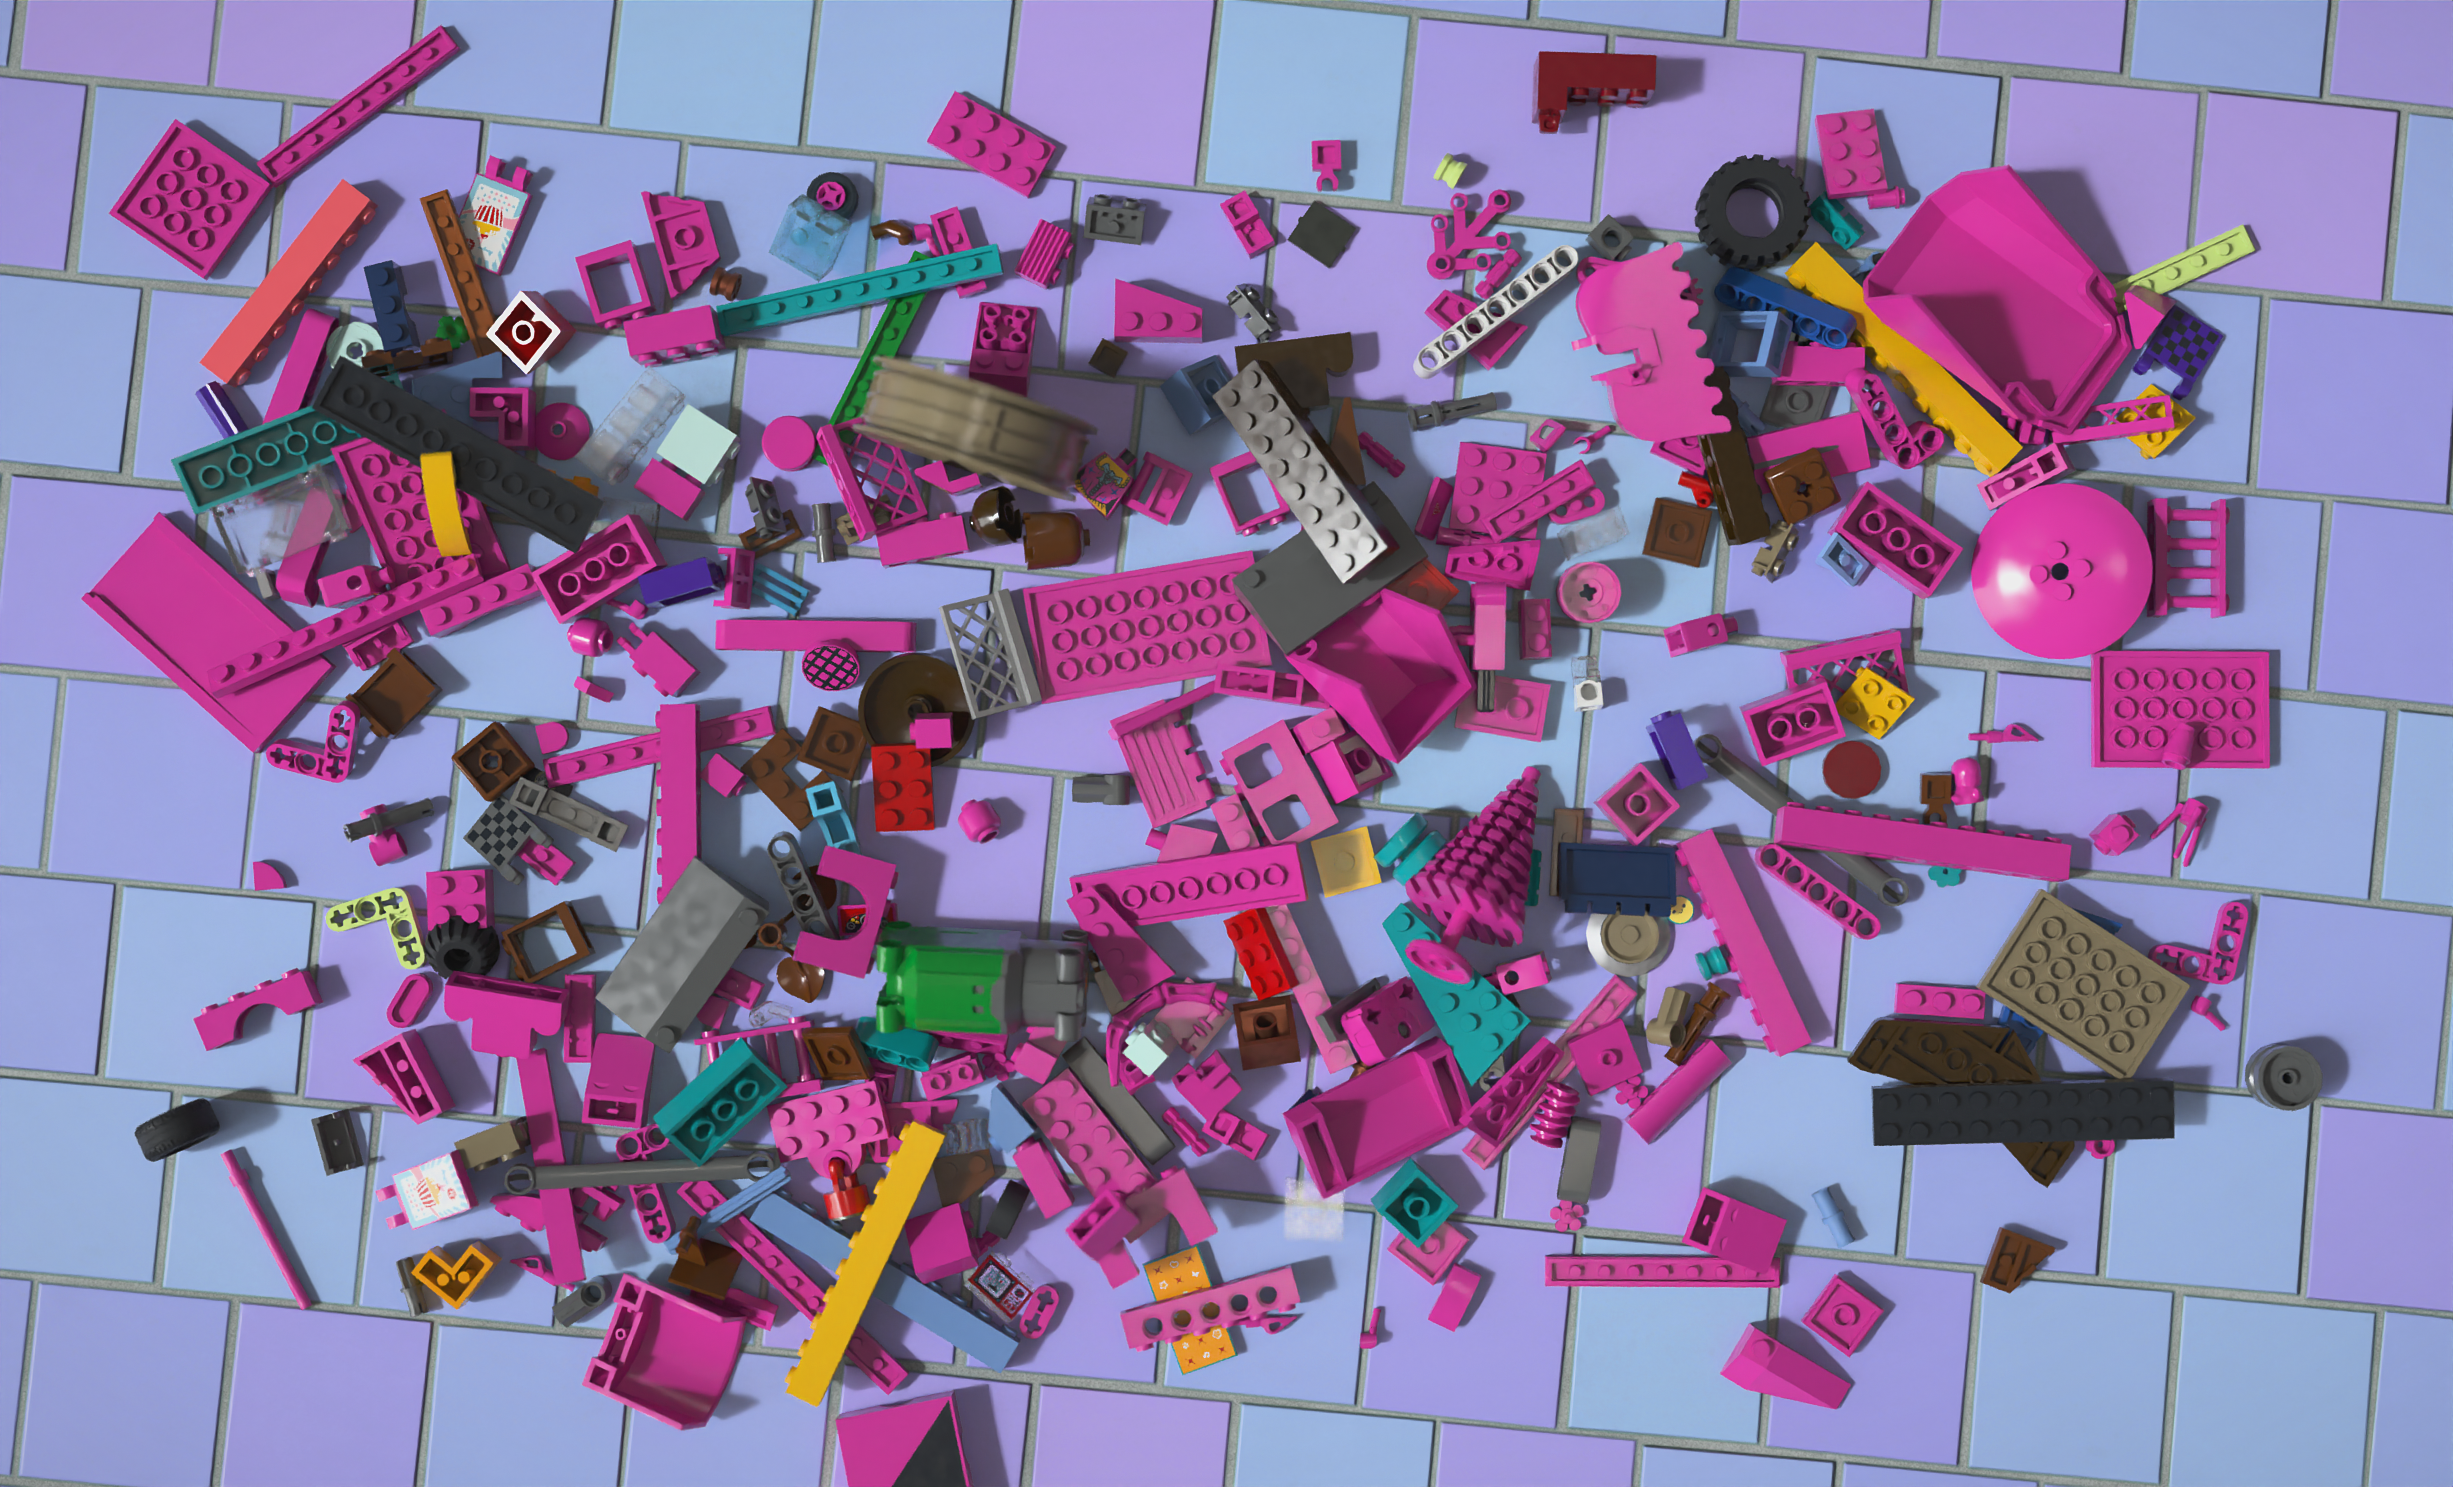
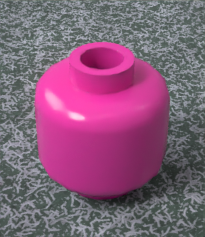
M581 617L575 621L574 625L569 627L567 639L575 653L595 658L602 656L610 650L613 643V632L610 630L609 625L602 620Z
M972 799L961 807L962 812L958 817V824L970 841L984 844L999 834L1001 819L990 802Z

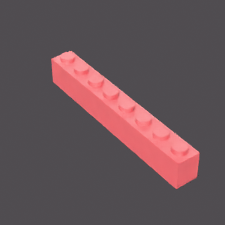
M342 179L199 363L225 383L235 388L245 383L251 374L250 369L256 362H260L269 351L268 346L274 339H278L285 332L286 323L292 316H296L303 309V301L310 293H314L322 284L321 278L324 274L338 264L340 260L339 255L342 251L356 241L358 237L357 232L363 224H368L374 218L375 209L378 205Z

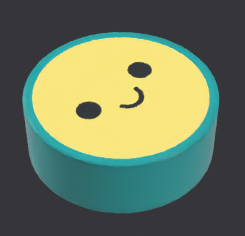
M1676 895L1677 905L1671 907V915L1666 918L1674 924H1685L1694 915V905L1689 898Z

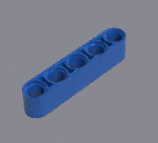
M1731 267L1727 269L1714 289L1715 297L1719 302L1739 311L1781 312L1793 322L1791 332L1833 349L1845 347L1857 327L1856 319L1852 314L1741 268Z

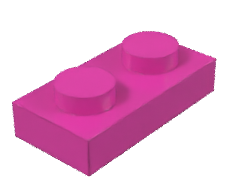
M532 838L518 854L520 858L555 886L560 884L576 864L575 861L555 845L551 844L549 848H545L543 845H538Z

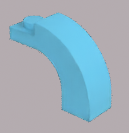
M831 781L806 789L813 817L820 824L827 846L862 855L859 846L860 841L852 816L838 784L835 781Z

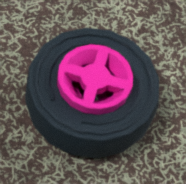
M827 172L820 174L812 180L807 189L806 202L808 209L817 220L824 224L837 225L844 223L853 216L858 207L859 196L857 189L852 181L841 173Z

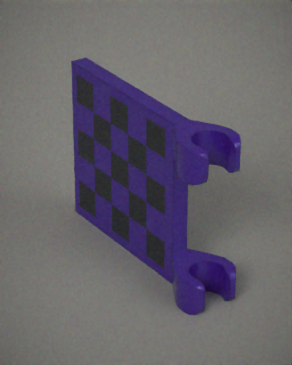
M2174 305L2132 370L2141 376L2150 369L2154 360L2182 378L2171 393L2172 397L2180 401L2190 393L2196 379L2223 338V335L2177 305Z

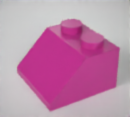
M1355 730L1309 752L1335 805L1394 776L1386 759L1378 755Z

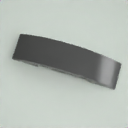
M520 777L508 802L515 807L540 816L617 852L629 826L599 810L524 777Z

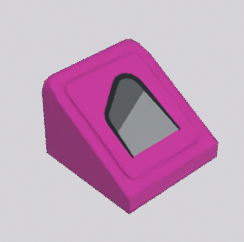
M1547 419L1530 436L1529 440L1540 451L1546 453L1565 433L1566 428L1551 419Z

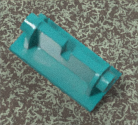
M1826 191L1819 195L1809 206L1813 218L1845 250L1865 233L1862 229L1863 225L1850 212L1844 217L1839 214L1845 207L1837 199L1828 200Z

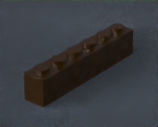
M1723 366L1714 367L1712 374L1705 377L1704 384L1707 387H1717L1722 392L1721 401L1714 405L1711 411L1715 416L1727 417L1731 424V430L1729 432L1696 436L1728 546L1742 545L1771 535L1769 529L1771 523L1761 501L1763 497L1762 490L1756 483L1753 473L1755 469L1754 462L1748 455L1745 445L1747 440L1746 434L1740 427L1737 417L1738 406L1732 399L1729 389L1730 378L1727 372L1724 371Z

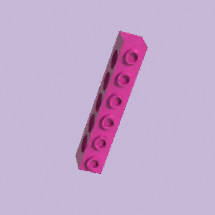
M1290 1264L1126 1309L1120 1312V1317L1129 1349L1136 1348L1137 1352L1153 1348V1343L1164 1340L1165 1344L1182 1340L1181 1335L1193 1332L1194 1336L1211 1332L1210 1327L1219 1324L1222 1325V1328L1232 1327L1239 1324L1238 1319L1250 1316L1251 1320L1261 1319L1268 1316L1267 1311L1277 1308L1279 1312L1290 1311L1296 1308L1295 1303L1301 1301ZM1266 1286L1273 1287L1277 1292L1276 1297L1271 1301L1262 1300L1259 1296L1262 1288ZM1237 1294L1245 1295L1248 1299V1304L1243 1309H1236L1231 1304L1232 1298ZM1208 1302H1214L1220 1308L1219 1313L1214 1317H1208L1203 1313V1306ZM1179 1310H1186L1190 1313L1191 1320L1185 1325L1178 1324L1174 1319L1175 1313ZM1150 1318H1158L1161 1320L1163 1327L1158 1332H1150L1146 1328V1322Z

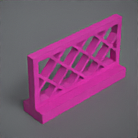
M860 417L834 426L828 424L820 427L816 439L861 542L871 539L875 534L927 517L928 512L899 448L852 430L853 424H866ZM849 430L858 434L854 446L842 442L838 432ZM861 436L877 443L872 455L856 448ZM880 445L892 450L894 458L891 464L875 457ZM853 454L869 460L865 473L853 468L851 464ZM872 463L889 469L884 481L868 475ZM891 471L904 477L906 483L903 490L887 483ZM865 480L881 487L876 499L864 494L862 486ZM884 489L900 495L895 508L879 501ZM903 497L913 501L918 511L908 514L899 510L898 508ZM876 506L892 513L889 522L877 524L873 515Z
M1888 629L1780 652L1788 689L1798 686L1794 682L1792 670L1805 668L1813 673L1807 682L1814 680L1816 677H1823L1829 684L1830 692L1835 688L1844 694L1845 690L1837 686L1836 683L1845 670L1855 676V672L1849 669L1848 666L1854 657L1862 656L1869 661L1866 667L1871 669L1873 665H1876L1886 672L1884 675L1886 680L1890 676L1894 677L1899 681L1900 689L1909 694L1900 643H1902L1900 631ZM1893 649L1895 660L1889 669L1876 662L1883 651ZM1875 653L1872 658L1867 656V654ZM1846 659V661L1844 662V664H1842V663H1840V662L1838 661V660ZM1829 662H1834L1841 667L1832 681L1819 674L1824 665ZM1818 665L1815 670L1810 668V666ZM1895 668H1897L1898 676L1893 673Z

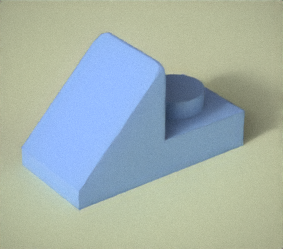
M1835 532L1815 561L1816 564L1830 569L1839 579L1851 587L1855 586L1869 566V563Z

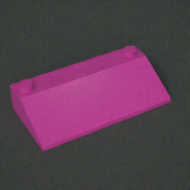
M1435 1036L1282 1114L1297 1150L1321 1198L1325 1200L1465 1128L1466 1126L1458 1120L1472 1106L1451 1047Z

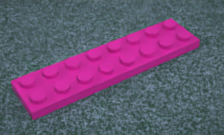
M1298 841L1079 874L1069 878L1073 896L1093 885L1125 921L1133 927L1307 901L1309 898Z

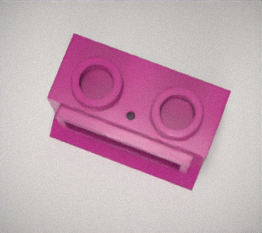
M967 1051L931 1064L928 1071L921 1072L922 1077L920 1080L929 1102L984 1082L986 1077L983 1073L978 1054Z

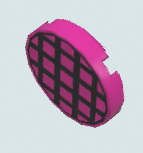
M829 639V642L816 641L806 649L803 655L802 673L806 680L816 688L824 691L844 690L853 685L859 676V656L856 650L849 644L837 639Z

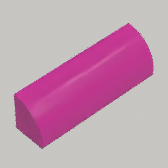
M1706 1039L1624 1121L1649 1145L1732 1062L1712 1040Z

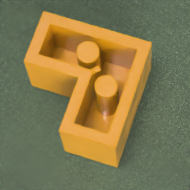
M481 1241L471 1244L458 1261L441 1247L436 1246L425 1254L411 1274L458 1310L467 1304L502 1258Z

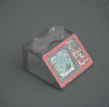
M991 1251L967 1278L964 1285L1003 1321L1009 1324L1034 1294L1035 1289L1032 1287L1034 1282L1022 1271L1019 1274L1010 1267L1012 1262L1003 1253L995 1254Z

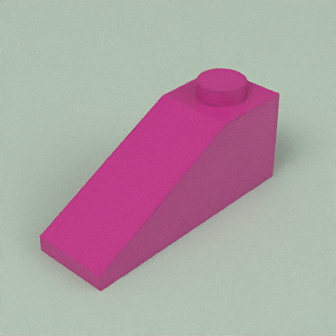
M2053 443L1977 484V487L1987 507L1992 511L2003 506L2015 496L2039 486L2052 484L2076 471L2064 446Z

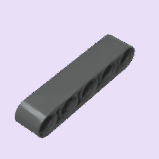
M783 831L777 833L768 844V855L802 931L832 940H841L797 839L790 832ZM780 840L787 842L790 851L788 853L779 852L776 849L775 843ZM790 867L799 869L802 877L798 880L791 879L788 876L787 869ZM801 894L810 895L814 902L813 905L804 906L799 901V896ZM821 921L825 925V931L821 933L815 932L811 928V922Z
M1085 1036L1062 1054V1057L1152 1165H1155L1176 1147L1134 1094L1130 1096L1120 1079L1118 1086L1111 1087L1107 1062Z

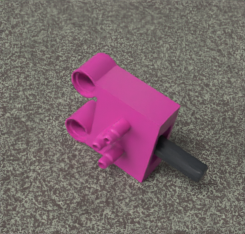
M1476 582L1471 584L1470 625L1449 627L1457 646H1469V670H1478L1477 711L1479 712L1494 711L1495 670H1504L1505 582Z

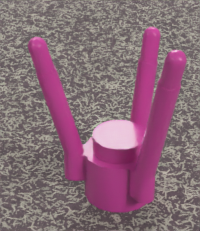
M2188 798L2185 805L2182 803L2177 804L2174 811L2151 833L2150 837L2152 839L2156 838L2180 815L2179 821L2187 827L2173 857L2175 859L2179 858L2193 831L2183 861V866L2187 867L2201 829L2207 820L2205 816L2209 808L2195 799Z

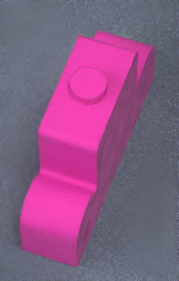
M453 971L445 984L444 1010L447 1016L455 1021L473 1019L472 1050L496 1054L499 1057L528 1059L537 1043L538 1033L544 1036H551L559 1031L568 1013L570 989Z

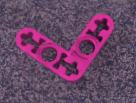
M344 700L331 710L325 749L287 739H278L267 748L266 758L268 762L276 768L333 783L342 782L353 770L361 716L358 706L351 701ZM346 710V715L350 718L345 722L344 727H340L344 722V715L340 714V712ZM336 735H341L347 739V748H340L336 745L334 739ZM279 748L282 749V754L287 755L283 759L280 758V753L276 752ZM304 754H309L315 758V767H309L303 762ZM341 756L338 767L342 771L337 773L333 765L338 761V757Z
M2226 902L2219 908L2208 955L2175 946L2158 944L2150 949L2148 958L2161 966V960L2156 958L2158 953H2163L2165 950V955L2178 958L2176 963H2162L2161 967L2172 974L2212 984H2228L2233 980L2236 973L2248 921V910L2239 902ZM2235 907V912L2239 914V918L2233 919L2231 928H2237V931L2223 930V925L2230 926L2231 917L2227 916V911H2232ZM2224 935L2231 936L2234 941L2232 949L2227 952L2223 951L2219 945V941ZM2216 955L2230 956V961L2223 960L2222 969L2226 970V975L2220 976L2218 980V974L2213 972L2215 967L2221 966L2222 959L2216 958ZM2190 956L2195 957L2199 963L2198 969L2193 973L2187 972L2184 967L2185 960Z

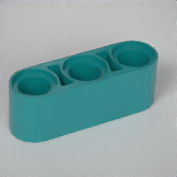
M860 1017L855 1027V1031L868 1057L918 1072L929 1070L939 1045L938 1040L933 1036L913 1029L903 1028L896 1033L879 1032L876 1030V1019L872 1017Z

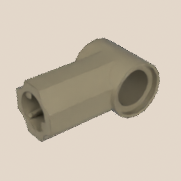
M1672 987L1665 989L1657 1018L1651 1019L1646 1029V1037L1650 1043L1678 1048L1683 1044L1686 1031L1682 1023L1691 994Z

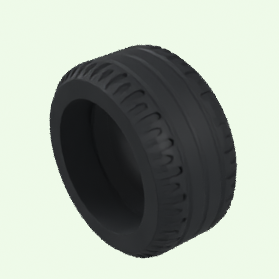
M200 1098L168 1110L139 1125L135 1131V1138L142 1153H144V1157L148 1161L155 1162L210 1138L218 1133L220 1124L210 1102Z

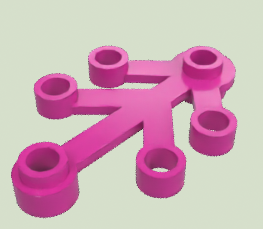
M1501 189L1493 191L1488 198V206L1467 229L1465 209L1468 205V199L1463 193L1454 194L1450 201V207L1453 210L1455 242L1447 250L1445 231L1448 227V219L1442 214H1437L1432 218L1430 226L1434 231L1435 252L1427 260V270L1433 278L1439 280L1447 279L1453 274L1454 270L1485 272L1490 268L1491 258L1486 253H1480L1475 258H1456L1463 250L1495 248L1498 251H1504L1509 247L1511 238L1506 232H1499L1495 236L1475 237L1496 214L1502 215L1509 210L1511 197L1508 192ZM1497 196L1503 197L1505 204L1497 205L1495 198ZM1456 198L1463 199L1464 206L1456 207L1454 200ZM1435 220H1443L1445 226L1443 228L1435 227ZM1498 237H1504L1507 240V244L1500 246L1496 240ZM1484 258L1488 264L1486 267H1480L1477 264V260ZM1444 260L1447 267L1439 269L1436 266V262Z

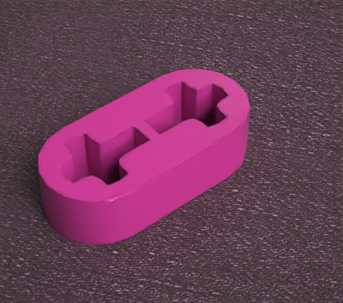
M1044 1284L1034 1291L1019 1324L1020 1331L1026 1338L1036 1339L1044 1333L1059 1302V1292L1054 1286ZM1046 1291H1050V1298L1054 1302H1048L1044 1310L1039 1309L1041 1298L1038 1297V1294H1045ZM1035 1313L1040 1314L1041 1316L1037 1324L1041 1326V1329H1034L1033 1332H1029L1027 1330L1028 1324L1025 1321H1031Z

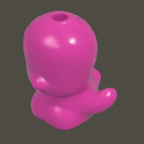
M1973 758L1956 760L1951 766V775L1956 787L1955 791L1951 790V800L1955 805L1983 802L1984 797L1979 788L1982 784L1980 764Z

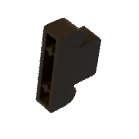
M1346 332L1235 346L1237 374L1254 359L1269 361L1307 416H1310V411L1324 410L1329 407L1330 398L1326 372L1334 377H1342L1350 372L1352 368L1353 349L1351 333Z

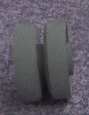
M2271 1044L2261 1047L2251 1055L2245 1067V1082L2249 1093L2259 1103L2279 1110L2296 1111L2306 1108L2317 1098L2322 1088V1072L2319 1063L2309 1052L2299 1047Z

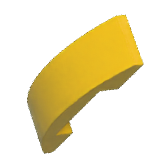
M452 453L421 454L427 507L442 557L472 554L468 529L464 526L455 484L456 472Z

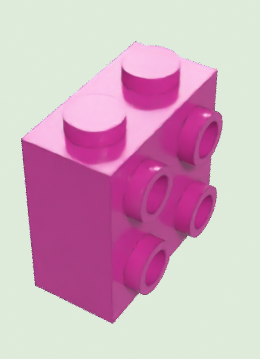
M959 1203L906 1221L904 1227L915 1274L923 1284L979 1266L977 1255L981 1254L980 1246L976 1237L972 1238L970 1230L974 1228V1222L970 1211L965 1212Z

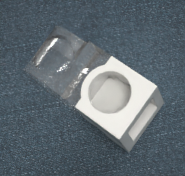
M1596 655L1572 657L1574 711L1601 710L1604 704Z

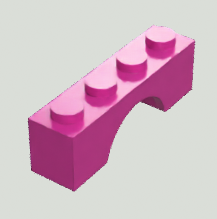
M527 563L420 609L430 636L442 638L467 627L469 623L486 614L505 607L520 605L543 595L531 575L532 572L537 570L536 567Z
M298 968L281 974L283 979L276 983H272V980L262 982L254 986L256 991L246 995L243 991L228 997V1004L219 1007L218 1003L201 1009L202 1015L193 1018L206 1051L218 1049L243 1038V1026L246 1017L255 1007L263 1003L274 1005L287 1015L298 1014L323 1003L310 970L300 972Z

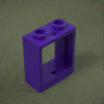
M707 557L637 577L645 605L656 610L723 590L721 583L725 582L721 566L716 565L715 562Z
M1671 710L1650 718L1652 724L1646 726V730L1673 790L1684 789L1709 778L1681 713L1672 715Z

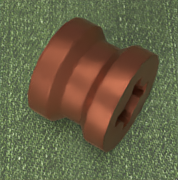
M718 267L710 284V294L714 296L723 295L726 300L733 302L739 292L742 275L739 273L730 274L727 273L725 268Z

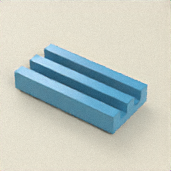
M757 563L756 569L753 572L752 593L797 616L810 591L766 566ZM761 572L801 593L800 597L798 598L761 578ZM756 581L795 602L794 608L754 587Z

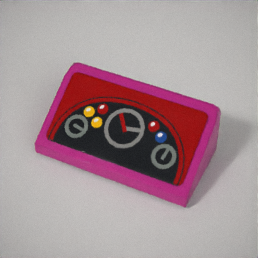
M890 903L886 918H881L880 929H884L885 924L898 921V907L896 903ZM865 904L837 906L840 936L853 935L860 929L866 915Z

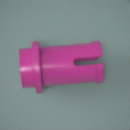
M1896 185L1893 189H1887L1886 193L1867 195L1869 210L1895 206V209H1899L1900 206L1905 205L1904 188H1898Z

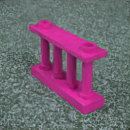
M2155 498L2147 502V541L2150 546L2153 563L2152 585L2147 600V617L2165 616L2170 608H2211V618L2226 616V611H2228L2230 604L2229 595L2226 594V524L2229 523L2230 510L2226 507V499L2211 502V510L2171 509L2170 506H2167V498ZM2170 521H2211V539L2171 538L2170 535H2167V524ZM2170 550H2211V568L2171 567L2170 564H2167V552H2170ZM2170 579H2211V597L2171 596L2170 593H2167V582Z
M805 1015L788 1018L789 1024L720 1035L719 1029L701 1032L702 1038L694 1040L695 1046L706 1044L710 1065L720 1056L718 1042L733 1039L736 1042L740 1037L747 1042V1037L764 1035L768 1065L788 1086L776 1098L818 1092L825 1089L823 1079H815V1073H811L808 1048L801 1033L805 1030L804 1028L815 1026L814 1020L806 1021ZM793 1030L800 1076H797V1082L786 1083V1078H782L776 1032Z

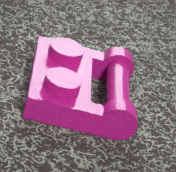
M1146 451L1143 457L1145 462L1128 496L1123 497L1121 504L1168 527L1193 473ZM1156 466L1162 469L1144 505L1138 502Z

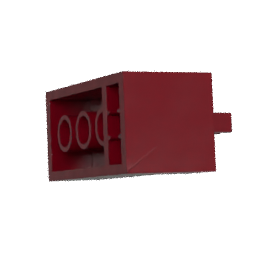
M1539 51L1533 67L1532 123H1538L1539 133L1557 134L1559 124H1561L1567 111V101L1572 106H1583L1586 102H1597V105L1601 107H1612L1615 103H1626V106L1629 108L1643 107L1644 104L1649 103L1655 92L1656 55Z

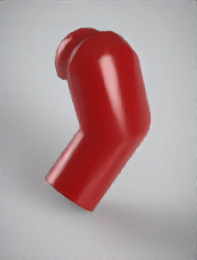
M1685 471L1681 472L1678 485L1691 489L1697 505L1701 508H1708L1714 501V495L1708 480Z

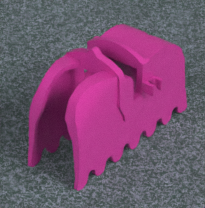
M1679 242L1593 272L1581 283L1575 302L1577 316L1587 338L1571 342L1573 351L1596 345L1598 351L1604 355L1633 350L1636 363L1593 375L1591 380L1601 381L1602 386H1606L1609 407L1618 426L1636 439L1653 442H1663L1702 434L1729 432L1731 430V424L1727 417L1715 416L1711 411L1712 407L1721 401L1722 392L1717 387H1707L1704 384L1705 377L1712 374L1714 370V363L1708 358H1698L1696 356V350L1706 342V334L1700 329L1692 330L1688 326V321L1698 313V305L1694 301H1684L1680 297L1681 291L1690 285L1691 278L1686 272H1676L1672 268L1673 262L1681 258L1683 254L1682 245Z

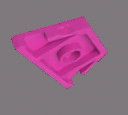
M644 191L641 194L669 294L672 300H676L721 260L707 207L702 201L682 200L675 196L668 195L666 197Z
M959 1099L884 1103L892 1137L865 1143L874 1162H888L892 1151H899L903 1143L899 1136L905 1124L911 1125L915 1119L946 1133L959 1104Z

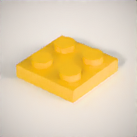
M1367 826L1310 841L1325 898L1382 883L1376 860L1373 858L1375 855Z

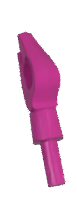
M2018 724L2008 725L2003 732L1987 730L1986 733L1968 734L1969 741H1987V743L2039 742L2036 737ZM2012 729H2018L2023 735L2016 736L2011 731Z
M533 1255L510 1260V1263L517 1264L522 1269L555 1286L553 1271L546 1269L542 1257ZM537 1260L538 1267L530 1266L527 1261ZM570 1283L561 1285V1287L573 1292L576 1285Z
M1250 1316L1238 1319L1239 1324L1237 1325H1246V1328L1260 1326L1266 1333L1274 1335L1297 1319V1316H1266L1257 1320H1251ZM1280 1322V1324H1282L1280 1327L1272 1330L1269 1326L1271 1323Z

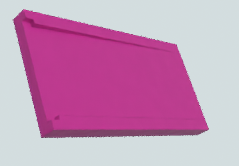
M158 512L153 518L154 521L89 593L86 592L81 599L249 750L259 754L336 666L320 653L217 699L211 693L207 674L208 670L294 633L296 630L166 514Z

